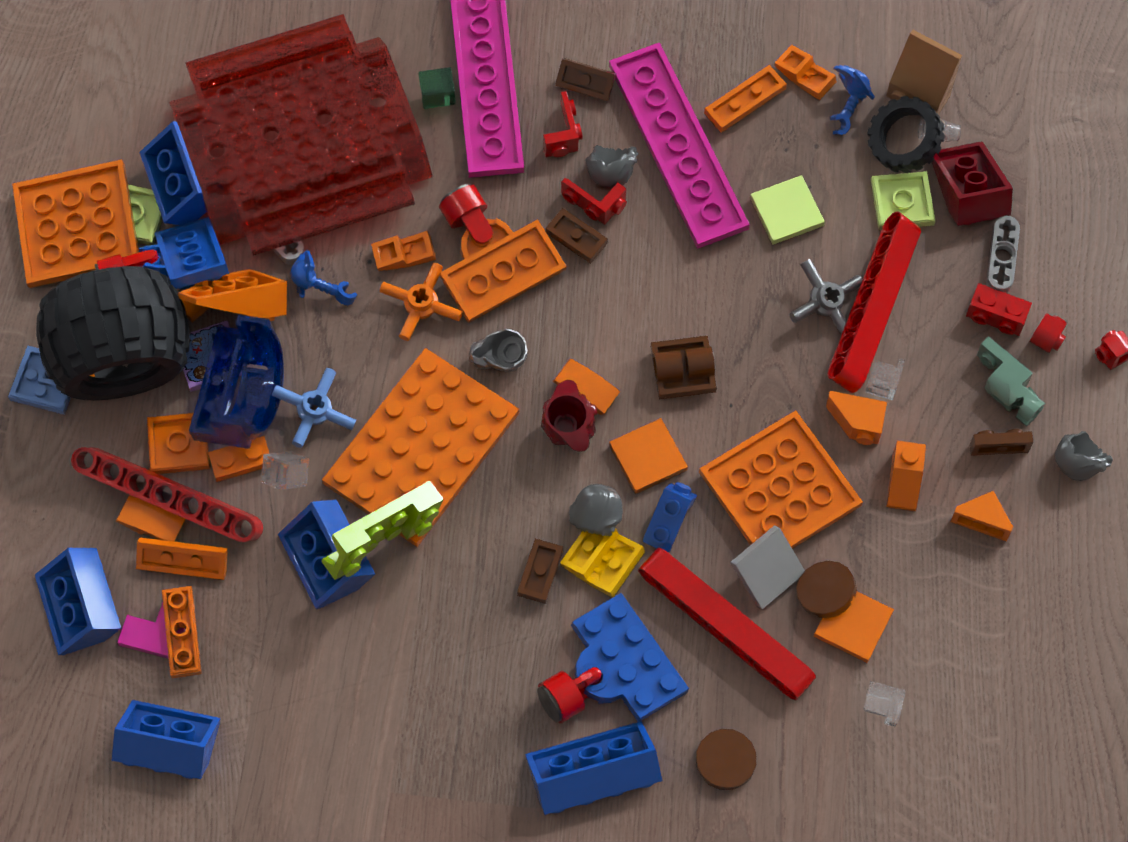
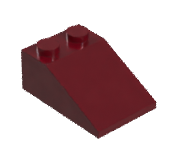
M983 141L941 149L939 154H935L932 165L947 209L957 226L1011 216L1013 188Z

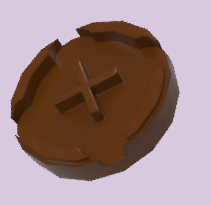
M834 561L818 562L807 568L797 584V597L804 610L809 614L817 615L819 618L835 617L845 612L851 606L850 602L857 593L856 580L848 567Z
M719 729L709 733L701 741L696 752V767L708 785L719 790H734L751 779L756 768V751L752 742L744 734L733 729Z

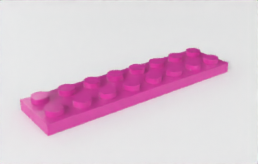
M450 0L469 178L524 173L506 1Z
M660 42L609 60V68L611 72L616 73L615 80L697 249L749 230L750 224Z

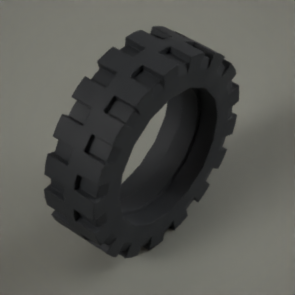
M902 96L900 100L892 99L888 101V105H883L878 109L879 113L877 116L874 115L870 121L872 123L871 128L868 127L867 135L870 137L868 145L872 149V154L886 168H890L891 171L898 173L900 170L903 173H911V170L914 169L916 171L924 168L923 165L926 163L930 164L934 160L935 154H939L942 147L940 144L945 139V135L942 132L944 124L940 120L938 113L926 101L923 102L918 97L910 99L908 96ZM908 115L922 117L927 127L921 144L913 151L905 154L889 152L886 146V137L891 126L900 118Z

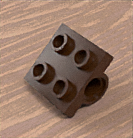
M708 336L651 342L650 348L659 400L716 393L714 356L712 347L709 346Z

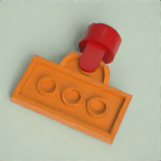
M465 184L454 189L440 201L439 209L452 229L464 225L466 227V231L461 239L460 253L463 260L441 271L439 276L459 309L463 311V315L468 323L566 270L565 262L538 219L515 232L498 218L496 220L486 219L483 212L487 209V204L476 186L471 184Z

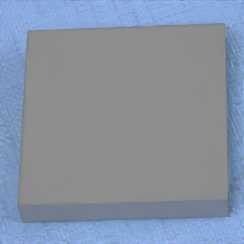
M775 525L730 562L754 603L761 609H764L805 572L783 532Z

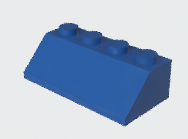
M642 721L525 754L544 815L560 813L567 808L577 805H588L598 799L619 796L626 791L647 788L654 783L663 781L656 749Z

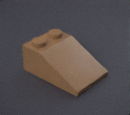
M912 30L889 82L886 96L891 100H900L902 96H908L910 99L918 97L923 102L926 101L939 115L951 96L962 55Z

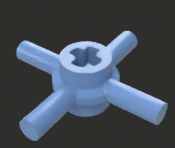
M326 368L317 389L308 391L302 396L278 385L274 388L272 396L297 406V413L302 421L292 444L298 448L303 447L312 425H318L329 420L352 430L356 423V419L333 410L331 401L326 396L336 375L333 369ZM313 405H316L318 407L316 411L310 408Z

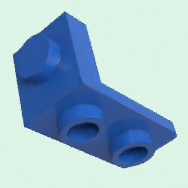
M676 482L675 485L670 483L664 488L644 535V543L655 548H662L667 552L671 551L686 513L693 506L697 497L696 494L691 492L692 489L689 486Z

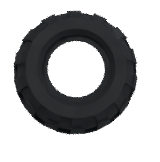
M136 266L94 270L59 283L41 299L36 327L40 356L49 378L53 379L57 390L61 391L64 395L75 399L91 401L118 399L137 395L158 388L173 380L187 364L186 353L189 352L190 330L185 306L182 300L179 299L175 287L170 284L169 278L158 271Z

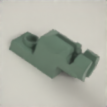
M988 336L981 343L977 353L985 367L995 370L988 378L984 388L1007 411L1011 412L1012 409L1018 408L1019 410L1015 418L1025 426H1028L1046 404L1036 395L1031 387L1026 388L1033 373Z

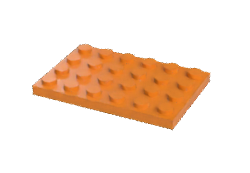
M425 348L322 479V483L365 513L370 514L430 481L444 499L438 510V516L432 522V526H434L519 415V408ZM429 531L420 537L416 534L409 539H406L402 532L399 535L418 547Z

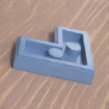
M27 346L8 395L9 400L65 415L71 397L62 394L61 391L57 390L54 381L48 379L49 376L42 364L39 348Z

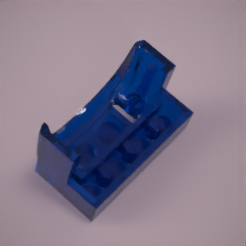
M238 315L236 320L238 329L217 327L189 433L194 441L250 449L252 440L258 438L271 425L278 411L281 399L272 396L276 385L283 387L284 358L281 343L269 319ZM247 365L266 366L268 370L247 367ZM242 371L238 395L234 407L230 413V408L236 390L238 378Z

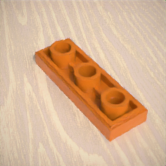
M192 586L162 590L170 676L173 679L200 675L202 670ZM186 628L184 633H176L178 629Z

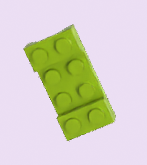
M430 481L424 483L334 533L332 540L337 551L323 558L321 562L334 580L343 575L346 577L352 576L361 568L362 559L367 553L375 549L380 541L384 539L390 541L401 532L406 539L416 534L418 537L426 534L433 527L432 522L438 516V510L444 499Z

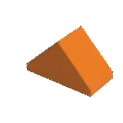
M994 491L956 506L950 521L1006 542L1013 528Z

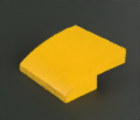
M616 528L614 532H611L612 536H602L582 531L560 564L579 579L613 598L645 553L644 547L620 535Z

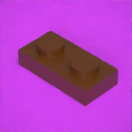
M563 58L555 86L608 101L616 73Z
M564 208L559 211L545 228V232L590 264L608 243V238Z
M1011 429L1006 433H994L991 430L980 431L972 437L969 445L971 456L1029 453L1033 444L1032 431L1023 432L1022 429Z
M535 538L517 596L546 604L563 553V546Z

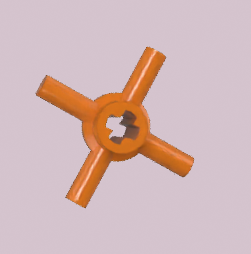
M433 263L424 283L414 285L409 290L386 282L381 284L379 292L404 301L405 309L409 313L399 334L401 339L409 341L419 319H426L433 313L458 322L460 321L463 311L438 302V296L433 290L443 269L442 265Z

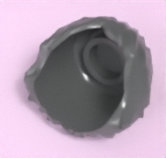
M599 145L594 146V151L585 159L591 179L597 185L606 188H613L617 182L621 185L627 183L632 175L633 166L637 163L636 157L639 154L637 148L630 147L624 150L618 148L615 150L603 148Z
M1081 431L1079 434L1064 435L1055 452L1056 463L1061 471L1072 480L1078 481L1090 479L1097 473L1104 472L1107 467L1111 466L1113 461L1110 455L1103 453L1101 448L1098 449V446L1089 438L1085 431Z
M591 484L583 488L575 502L570 506V523L583 532L588 531L591 534L612 536L611 532H614L616 525L622 521L623 508L620 495L612 487L602 484Z

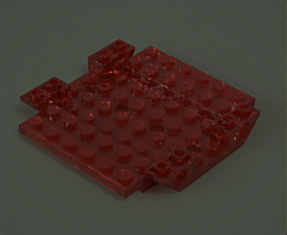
M344 14L185 62L196 94L169 102L201 187L207 214L219 245L246 237L253 256L414 205V197L409 185L433 177L421 133L386 44L380 37L356 44ZM375 98H382L386 101L381 107H374L370 104ZM324 114L332 117V120L326 124L319 123L317 119ZM269 131H275L279 134L272 141L264 138V135ZM215 148L225 150L221 157L216 158L210 155V152Z

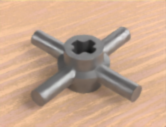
M808 259L800 265L814 288L810 293L809 302L790 312L789 316L794 323L814 312L830 316L842 335L847 322L840 311L844 295L860 287L863 279L860 275H856L840 285L823 282L812 261Z

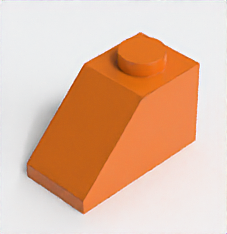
M829 391L826 408L849 439L856 440V442L862 445L879 443L887 402Z
M897 440L892 455L886 507L916 511L924 469L925 444Z

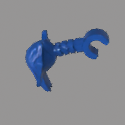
M839 65L833 69L839 72V77L851 96L848 98L842 112L830 117V120H839L841 122V128L833 131V135H843L849 131L851 126L850 118L859 100L863 101L867 96L871 100L875 98L871 91L870 81L863 72L846 65Z
M309 250L302 253L291 267V279L297 287V293H299L300 298H304L305 290L312 286L315 289L335 296L336 300L344 305H351L357 297L356 292L352 294L345 293L349 286V283L346 281L335 285L316 278L315 265Z

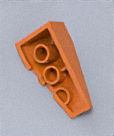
M252 269L223 275V281H208V286L196 285L178 292L179 299L189 303L256 317L259 321H274L275 317L287 314V281Z

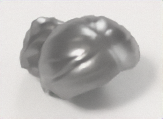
M503 329L487 335L485 339L474 342L469 352V361L473 362L480 369L493 367L500 371H513L524 364L527 358V345L519 332Z

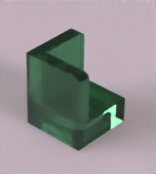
M451 67L420 71L418 73L423 109L456 105Z

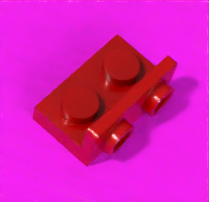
M978 283L966 317L971 318L975 323L996 327L1002 333L1020 336L1032 302Z

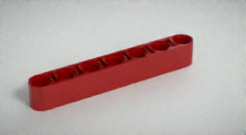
M899 211L892 213L883 225L828 369L829 379L850 393L857 392L867 378L920 237L921 228Z
M81 447L72 454L71 463L77 472L239 542L255 541L263 533V524L255 515L95 447ZM87 453H90L93 457V464L89 468L84 463ZM114 464L119 468V475L116 479H113L110 474V469ZM140 475L144 477L146 482L143 490H139L136 485V480ZM165 487H169L172 491V498L168 502L162 496ZM192 498H195L199 505L196 513H192L189 510L188 505ZM219 509L225 514V521L221 525L215 520V513ZM246 520L252 526L249 536H245L241 530V526Z
M658 547L638 569L642 578L790 699L798 700L816 679L815 673L805 663L664 549Z

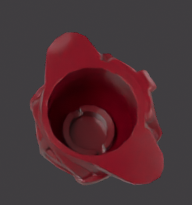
M562 381L557 385L551 399L547 400L543 405L541 427L554 445H568L574 451L584 452L589 448V439L596 433L595 416L598 414L596 406L591 405L586 396L579 392L574 381Z

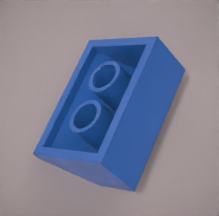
M172 121L139 153L163 222L166 224L182 225L198 220L207 210L203 193L177 122Z
M337 500L311 502L278 533L316 609H320L359 590L375 575L366 556L361 561V568L350 577L343 575L334 580L321 562L323 558L337 551L332 535L350 525Z
M67 548L35 574L58 655H66L105 642L122 629L97 548Z
M132 700L115 727L111 761L121 762L126 766L145 767L155 772L178 774L188 779H201L210 762L220 725V718Z

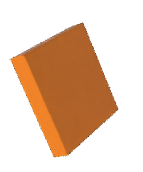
M205 412L147 417L150 471L157 474L210 469L207 417Z
M662 418L609 442V446L635 494L688 469Z
M857 591L856 596L850 602L851 606L845 612L835 617L822 618L813 637L868 663L894 609Z

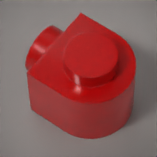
M1046 313L1029 342L1048 353L1052 349L1058 351L1066 338L1062 332L1067 323L1058 316H1051Z
M1112 330L1102 337L1101 345L1095 349V354L1099 361L1105 363L1112 370L1128 360V337L1123 331L1116 332Z

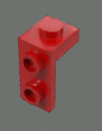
M566 91L561 92L560 104L567 130L543 135V149L546 157H563L568 153L578 151L579 140L583 139L581 126L579 123L575 124L573 116H576L574 100L568 99Z
M564 178L561 181L563 198L568 203L581 207L592 220H599L604 225L614 214L619 215L627 204L626 188L618 182L600 202L569 179Z

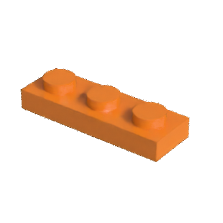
M768 65L707 106L704 114L722 133L786 90L787 83Z
M140 537L137 541L136 569L224 580L227 572L228 548Z

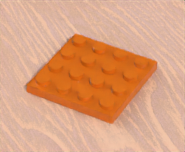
M122 159L12 183L26 284L29 288L65 281L77 275L96 270L95 264H97V260L118 254L122 258L139 253L126 169Z
M796 410L699 468V474L750 545L775 525L781 529L793 549L858 509L863 504L861 498Z

